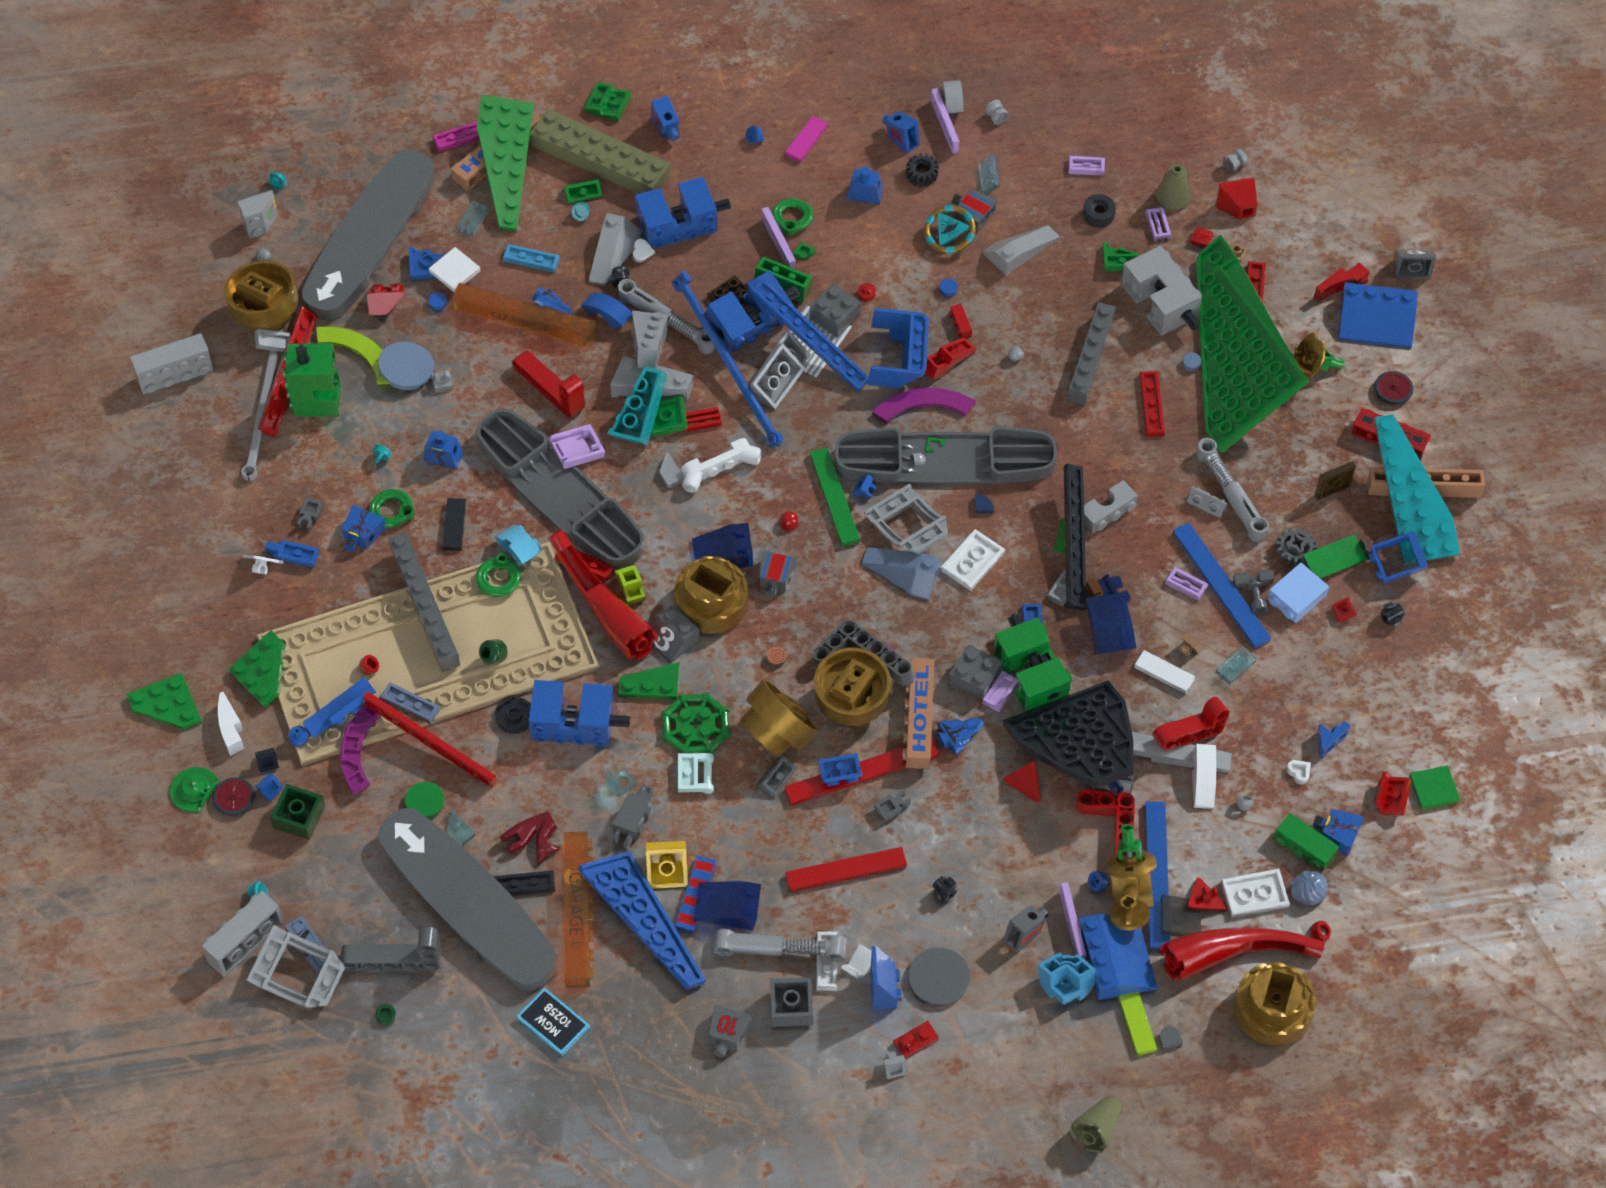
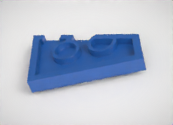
M409 247L411 280L436 278L429 272V268L445 256L446 253L435 254L431 253L430 250L419 251L415 250L414 247Z

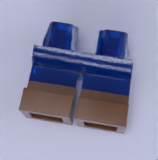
M1106 574L1102 579L1095 580L1093 578L1087 580L1086 592L1092 604H1094L1100 619L1120 612L1122 606L1130 602L1131 597L1127 590L1120 593L1117 591V589L1123 586L1120 576L1110 578L1109 574Z

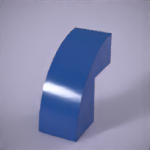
M591 293L581 305L590 316L600 314L613 329L622 327L632 316V312L622 303L602 293Z

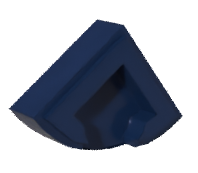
M975 494V513H994V506L991 500L984 495Z

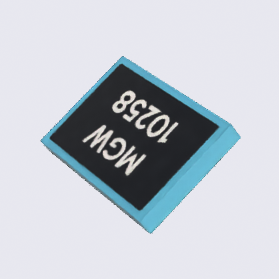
M546 988L516 1016L517 1020L561 1056L590 1028L586 1021Z

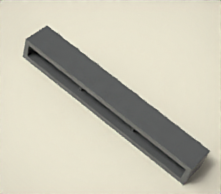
M403 532L388 537L391 553L441 671L445 672L459 667L458 652L407 533Z

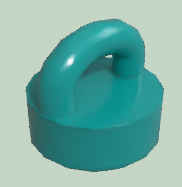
M271 172L269 177L270 187L274 190L285 188L287 185L286 176L280 172Z
M583 202L575 204L572 208V216L578 221L585 220L590 215L589 206Z
M380 444L375 445L372 450L373 454L377 456L374 461L375 464H378L381 459L388 461L392 455L387 447Z
M260 881L251 884L247 889L249 900L261 891L268 896L266 886L260 883Z

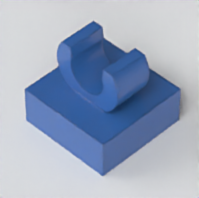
M868 474L860 478L851 494L856 498L862 495L866 499L872 498L873 495L869 493L868 489L872 492L877 489L874 484H871L874 478Z
M268 773L256 785V788L267 801L271 802L282 790L283 786L274 774Z

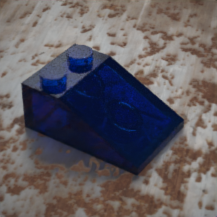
M748 523L727 525L692 538L695 560L705 556L720 557L736 565L738 568L753 567V552Z
M1125 593L1086 598L1094 654L1100 655L1136 649L1134 629Z
M745 881L699 882L693 921L753 930L757 922L761 884Z

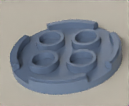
M396 342L387 346L381 352L378 370L381 377L389 382L391 386L401 390H414L430 381L434 370V362L430 353L422 346L412 342Z

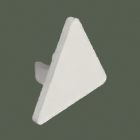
M254 555L242 556L243 558L256 560L252 567V572L267 574V561L283 564V561Z

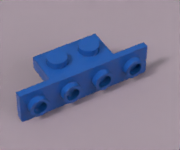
M363 677L306 719L303 725L314 739L330 726L342 724L347 720L345 716L350 712L354 715L362 709L360 705L365 702L363 698L365 693L368 691L371 694H375L376 691L368 680Z

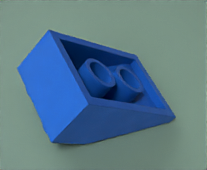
M872 946L870 966L872 1009L897 1008V1002L901 1001V988H897V982H900V970H896L895 962L876 946Z

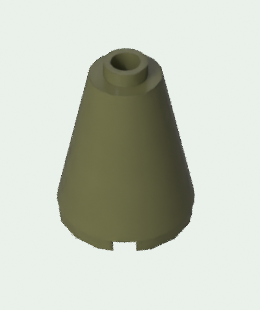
M1173 164L1169 167L1156 190L1155 198L1159 202V206L1167 211L1175 212L1183 207L1186 208L1191 200L1187 172L1185 167L1180 164Z
M1105 1096L1078 1117L1070 1127L1074 1140L1078 1144L1082 1142L1086 1145L1084 1149L1090 1152L1102 1153L1109 1145L1122 1110L1120 1100L1115 1096Z

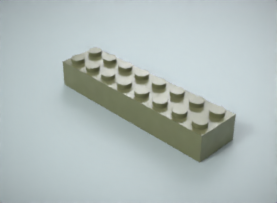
M551 109L545 112L530 132L532 147L636 194L659 188L662 190L671 178V163Z

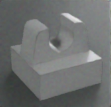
M450 370L432 373L435 393L453 390Z
M895 1051L887 1053L888 1059L883 1060L886 1078L891 1079L906 1075L904 1055L897 1056Z

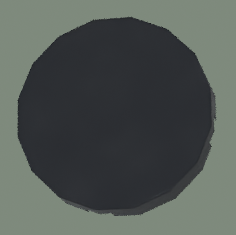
M508 697L502 700L497 705L495 720L498 727L510 734L526 731L529 728L530 702L521 697Z

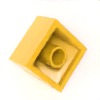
M686 841L646 843L647 881L652 888L687 887Z

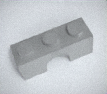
M1124 480L1109 489L1107 499L1111 505H1100L1095 499L1084 505L1085 527L1091 533L1104 529L1109 522L1118 520L1127 511H1132L1136 507L1138 495Z

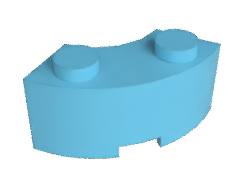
M512 525L494 537L503 552L510 555L518 566L541 553V546L537 539H532L521 525Z

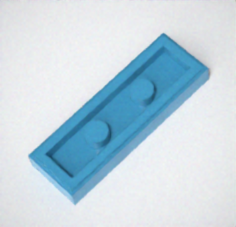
M511 244L507 245L503 256V262L555 273L560 261V255Z

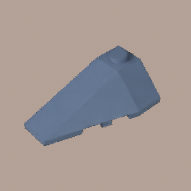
M867 547L862 565L877 575L890 580L894 586L904 589L908 595L929 601L940 571L941 558L924 553L918 555L909 551Z

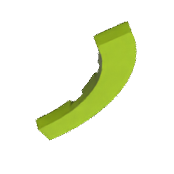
M316 327L318 344L333 343V346L352 349L353 352L369 362L375 373L378 385L390 384L379 373L378 361L383 350L375 342L362 334L348 329Z

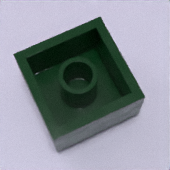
M286 784L270 816L273 828L310 840L326 807L323 795Z

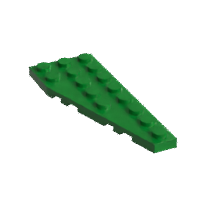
M481 94L476 130L495 207L494 211L498 229L516 232L534 103Z

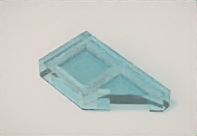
M450 809L447 834L463 846L476 836L475 832L453 809Z

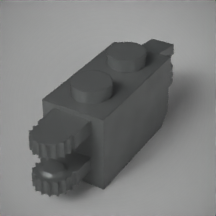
M642 785L636 794L633 792L627 794L613 822V833L615 834L612 839V845L616 846L621 836L626 837L623 849L628 850L632 841H636L638 835H642L645 828L646 818L650 819L653 812L651 799L654 789L652 787Z

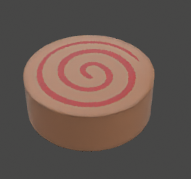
M780 647L771 648L767 652V662L773 667L782 666L786 662V652Z

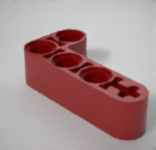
M1213 697L1206 702L1202 713L1160 725L1153 731L1152 737L1164 751L1219 735L1224 730L1230 711L1218 697Z

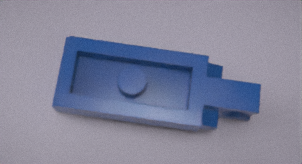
M282 540L278 544L267 541L265 546L266 554L272 555L277 560L314 568L320 553L318 548Z

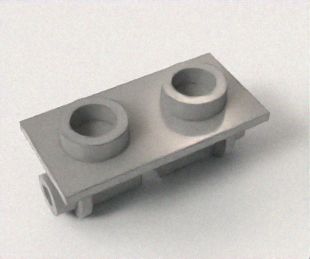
M1192 487L1187 499V503L1218 518H1221L1223 510L1228 505L1225 499L1222 500L1216 496H1211L1199 487Z

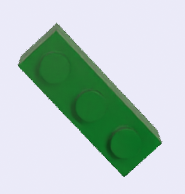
M763 257L755 268L754 279L770 270L784 292L794 286L798 288L800 296L794 300L803 303L810 293L812 276Z
M1291 813L1277 827L1274 839H1276L1278 844L1286 846L1297 857L1305 859L1313 868L1319 869L1322 872L1336 857L1339 849L1337 844Z

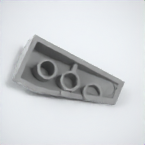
M606 214L589 283L607 286L613 278L611 274L612 269L621 266L623 262L625 263L628 260V256L634 251L635 241L641 239L642 230L626 217Z
M1047 225L997 241L983 250L982 253L1007 276L1059 240L1060 236Z

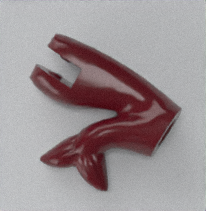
M549 811L514 825L499 837L501 842L515 837L517 842L505 849L508 854H514L521 851L537 833V865H540L545 860L547 854H553L560 850V847L548 842V837L557 830V826Z

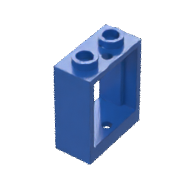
M1415 531L1372 545L1370 547L1371 552H1368L1371 563H1375L1377 570H1375L1378 581L1382 580L1383 585L1427 570L1428 568ZM1408 541L1417 566L1386 576L1377 552Z

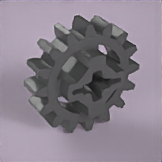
M1290 527L1288 533L1283 530L1282 535L1278 536L1275 548H1277L1276 554L1281 555V561L1286 559L1287 565L1290 562L1293 563L1294 567H1296L1297 563L1304 565L1305 559L1303 554L1307 552V549H1309L1308 552L1316 550L1318 548L1316 545L1317 540L1312 539V533L1307 535L1306 529L1301 532L1299 527L1296 528V531H1293Z

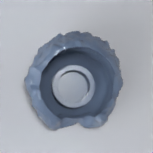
M1303 871L1290 882V885L1293 887L1292 897L1302 905H1315L1322 902L1329 891L1327 879L1324 875L1315 871Z

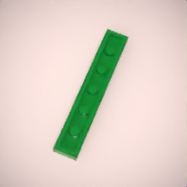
M828 447L810 451V457L841 546L845 547L860 543V537Z

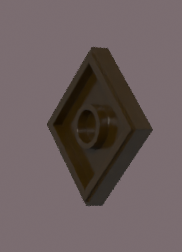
M1349 462L1320 474L1315 491L1316 498L1320 500L1349 488L1356 468L1354 462Z

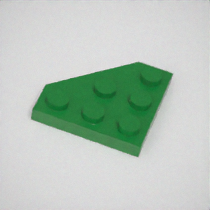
M272 630L228 668L229 672L264 708L280 695L279 683L283 670L282 657L283 652H285V644Z
M182 673L126 694L135 714H143L151 717L152 720L164 724L169 723L182 730L202 723Z

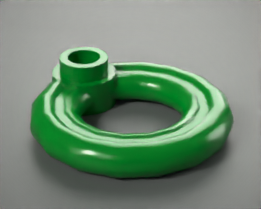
M796 198L780 201L771 212L778 227L783 230L786 236H793L797 231L805 229L814 218L811 206L805 201ZM796 208L802 211L803 217L797 222L784 220L782 213L786 209Z
M399 489L381 491L374 496L368 510L385 519L384 528L400 526L406 521H411L415 516L412 499L406 492ZM390 499L399 501L402 506L399 509V514L396 516L385 517L380 513V506L385 501Z
M504 553L486 560L479 566L476 572L478 588L485 595L491 597L510 595L521 582V572L518 566ZM495 568L506 570L510 575L509 581L500 587L492 586L487 581L488 573Z

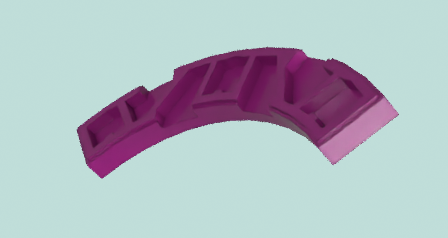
M919 388L899 393L885 400L872 411V415L888 424L907 409L936 405L966 416L976 405V400L952 390Z
M365 705L349 722L344 732L340 749L342 773L353 796L370 786V782L366 778L361 766V749L366 734L373 724L382 717Z

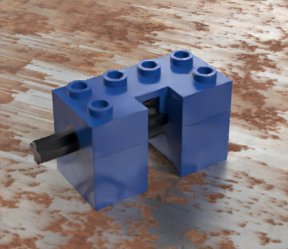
M704 177L678 183L680 203L679 206L671 207L672 212L668 208L661 188L635 195L636 217L644 238L651 248H660L668 244H675L679 241L694 239L701 235L716 232L717 212L731 208L729 199L714 202Z
M769 270L747 283L749 287L748 293L742 295L747 303L746 307L743 308L731 291L711 302L707 307L706 315L728 352L732 350L736 352L743 347V344L754 342L758 339L759 335L770 333L777 325H784L750 292L751 289L764 278L792 304L791 300L800 296L798 288L794 286L784 292Z
M534 680L529 715L531 740L603 746L610 744L612 726L630 727L631 716L613 715V685L583 683L580 711H577V706L567 705L565 710L564 682Z

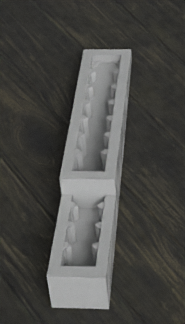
M1132 732L1134 756L1151 758V762L1194 768L1193 749L1196 745L1188 744L1164 751L1151 735ZM1216 750V771L1230 772L1232 753Z

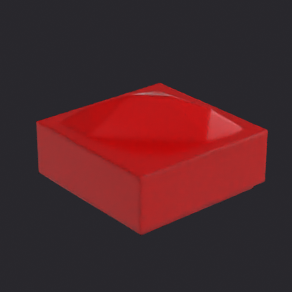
M1196 227L1190 244L1205 248L1209 245L1214 232Z
M1349 597L1331 605L1339 623L1357 616Z

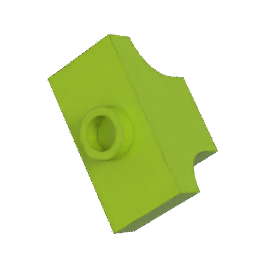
M636 565L615 571L627 605L646 600L642 580Z

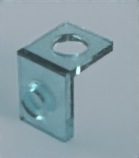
M609 770L605 772L607 788L618 797H621L637 785V782L626 770H623L616 776ZM627 778L629 784L626 787H621V783L618 780Z

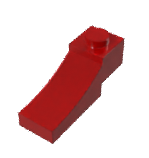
M1357 263L1347 272L1340 268L1316 287L1314 299L1320 302L1334 293L1343 291L1345 283L1366 285L1370 271L1361 263Z
M965 337L943 345L937 353L927 356L925 373L932 379L943 376L958 362L973 355L976 348Z

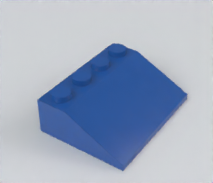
M1345 283L1341 298L1338 340L1412 348L1418 291Z
M1106 914L1086 916L1079 919V928L1086 951L1087 962L1096 969L1094 988L1098 1000L1158 989L1141 928L1130 931L1120 930L1114 927L1111 923L1110 915Z

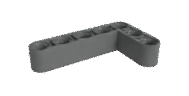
M853 621L843 622L813 651V658L816 667H818L823 658L839 649H865L877 655L885 663L890 677L899 684L907 686L913 683L915 679L912 666L906 659Z
M433 927L419 929L418 944L343 945L341 947V962L345 967L344 970H437L440 968L441 944L438 930Z

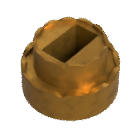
M255 261L235 270L229 276L224 286V297L233 319L253 332L257 329L271 331L283 329L291 320L292 313L297 308L298 292L293 273L286 266L278 262Z
M705 556L686 565L677 576L674 586V607L698 627L699 632L706 634L725 632L735 627L744 618L749 604L746 578L736 565L720 557Z
M843 648L827 655L818 665L814 675L815 699L821 712L828 719L844 726H860L878 718L887 706L891 677L885 663L874 653L861 648Z
M763 679L747 697V702L752 707L740 719V722L773 755L780 757L790 746L801 750L819 733L817 727L807 717L806 710L794 698L784 694L766 679Z
M1271 962L1258 965L1245 974L1234 997L1233 1012L1237 1024L1248 1037L1264 1045L1284 1046L1300 1039L1309 1029L1315 1011L1316 997L1310 981L1298 969L1282 963ZM1273 997H1278L1279 1001H1275Z

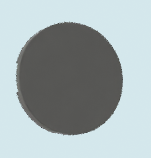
M931 948L921 952L912 961L909 968L908 981L913 994L930 1006L944 1007L956 1003L965 994L969 986L970 972L965 960L956 952L946 948Z

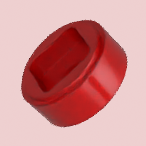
M863 283L858 287V297L862 301L867 302L875 298L876 288L874 285Z

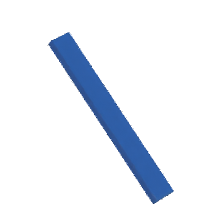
M764 278L751 289L750 292L857 393L868 382L869 376Z
M1188 522L1174 529L1172 534L1252 647L1255 649L1270 642L1271 637L1191 524Z
M1146 801V851L1156 857L1157 863L1155 870L1150 873L1154 907H1149L1151 916L1149 919L1150 950H1159L1162 944L1170 941L1166 803Z

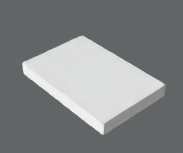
M975 529L941 566L940 571L971 591L1004 555L1005 549Z
M1279 869L1222 879L1220 882L1231 918L1290 907Z

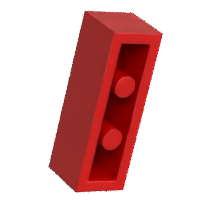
M962 304L950 306L949 316L953 319V326H956L957 335L960 336V339L972 337V329Z

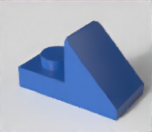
M1346 721L1340 726L1337 724L1331 732L1321 723L1319 724L1317 737L1319 757L1321 759L1349 734L1351 725Z

